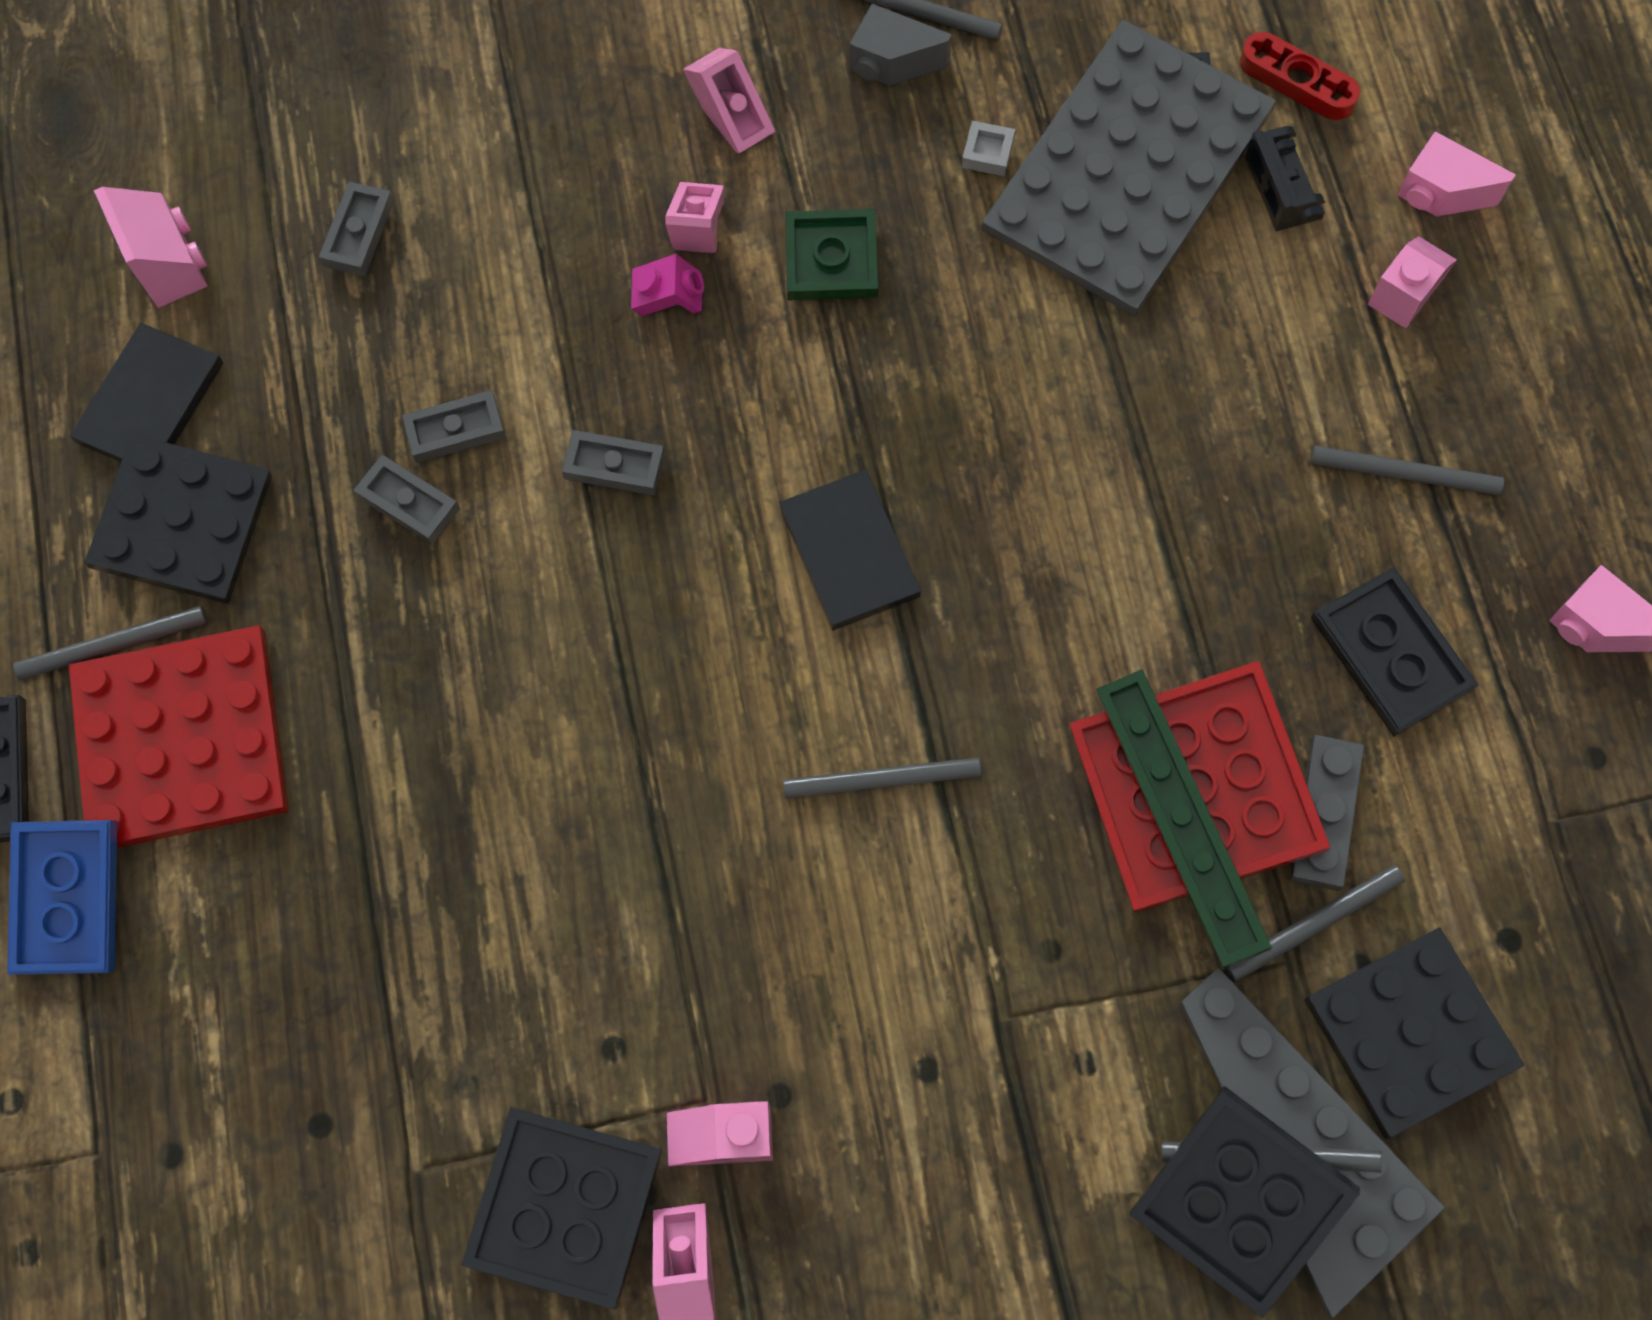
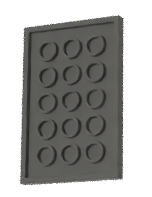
M1122 19L982 221V231L1136 317L1247 151L1253 132L1260 131L1273 112L1276 100Z

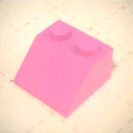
M100 187L94 190L125 262L157 308L208 287L200 270L208 265L197 243L194 241L188 244L184 234L191 232V228L179 206L171 209L162 193Z

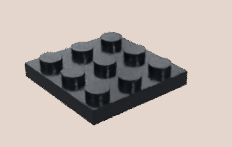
M131 434L84 563L89 569L229 604L272 474L266 468Z
M1440 927L1304 999L1385 1140L1525 1066Z
M1224 1086L1132 1207L1129 1215L1263 1318L1360 1195V1187Z
M510 1107L461 1266L617 1310L663 1150Z

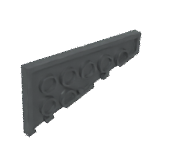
M1217 968L1179 1004V1007L1220 1088L1222 1089L1226 1086L1306 1147L1381 1150L1382 1173L1339 1171L1360 1187V1195L1303 1266L1305 1271H1308L1321 1298L1319 1301L1327 1318L1333 1319L1445 1207L1234 983Z

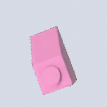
M718 48L683 69L703 111L736 153L743 152L776 132L737 50Z
M1434 132L1408 171L1397 196L1407 200L1414 208L1425 210L1436 217L1498 206L1516 174Z
M1416 237L1404 246L1382 275L1368 305L1407 329L1455 265L1457 259L1423 238Z
M1602 565L1549 620V622L1557 627L1559 634L1567 642L1580 646L1586 652H1652V605Z
M768 1101L713 1104L667 1112L668 1166L773 1161L771 1107Z
M705 1203L653 1210V1291L659 1320H716L715 1287Z

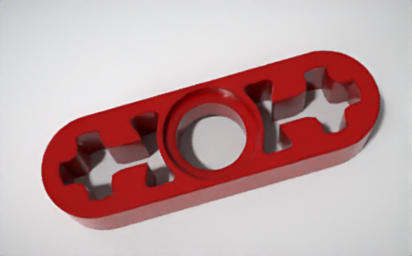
M1268 32L1254 33L1244 43L1240 56V65L1249 76L1325 118L1342 120L1352 114L1360 95V88L1358 83L1349 75ZM1262 51L1268 54L1263 56L1262 59L1254 56L1259 55ZM1280 61H1283L1281 70L1275 69V67L1279 66ZM1292 69H1302L1310 75L1311 80L1306 83L1294 82L1288 76V72ZM1318 81H1320L1324 84L1320 86V89L1317 92L1315 91V89L1317 87ZM1337 93L1344 95L1338 101L1331 98V96L1333 97Z

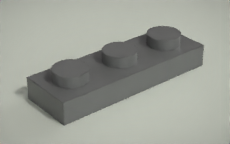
M1316 734L1312 737L1305 782L1331 848L1327 852L1293 862L1291 864L1289 881L1340 891L1344 887L1364 744Z

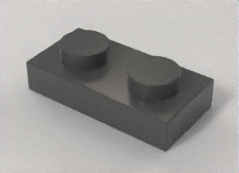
M348 182L319 255L323 267L366 276L395 201L391 191Z
M492 390L402 415L411 453L416 463L506 438Z
M573 430L562 474L565 480L655 496L665 458V449L662 445Z
M384 455L379 457L353 490L359 499L433 545L460 510L456 500Z

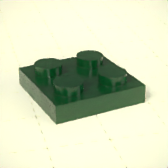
M875 209L785 212L788 300L878 297Z

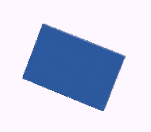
M116 820L11 822L7 975L115 972Z

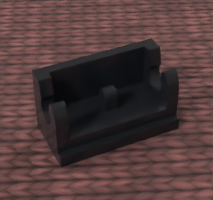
M1284 126L1262 132V130L1253 132L1245 156L1276 232L1321 220L1325 214L1322 207L1325 200L1322 194H1314L1295 150L1296 144L1292 137H1295L1296 133L1292 126Z

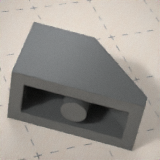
M871 4L850 42V71L857 73L865 80L878 81L890 86L947 68L950 62L952 34Z

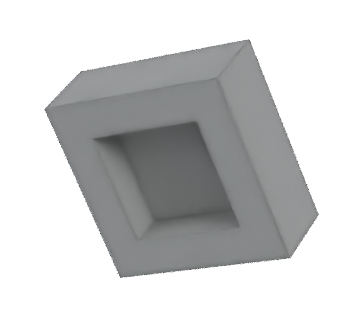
M972 121L962 158V168L1005 177L1016 129Z

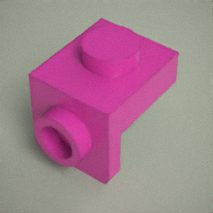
M677 254L632 269L631 309L639 315L645 316L678 304L692 314L702 311V293L704 291L702 273Z

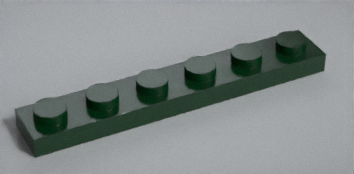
M1143 669L1097 688L1096 691L1222 969L1271 950L1272 946Z

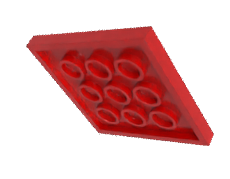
M260 625L69 664L84 821L116 820L117 848L289 812L266 634Z
M1260 661L1155 695L1240 879L1330 850V844ZM1106 712L1069 723L1134 914L1189 896Z

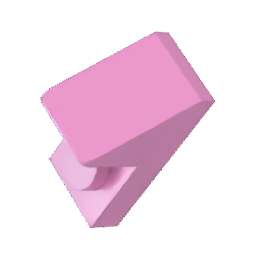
M680 182L666 213V228L673 249L705 253L716 252L717 223L724 204V185Z

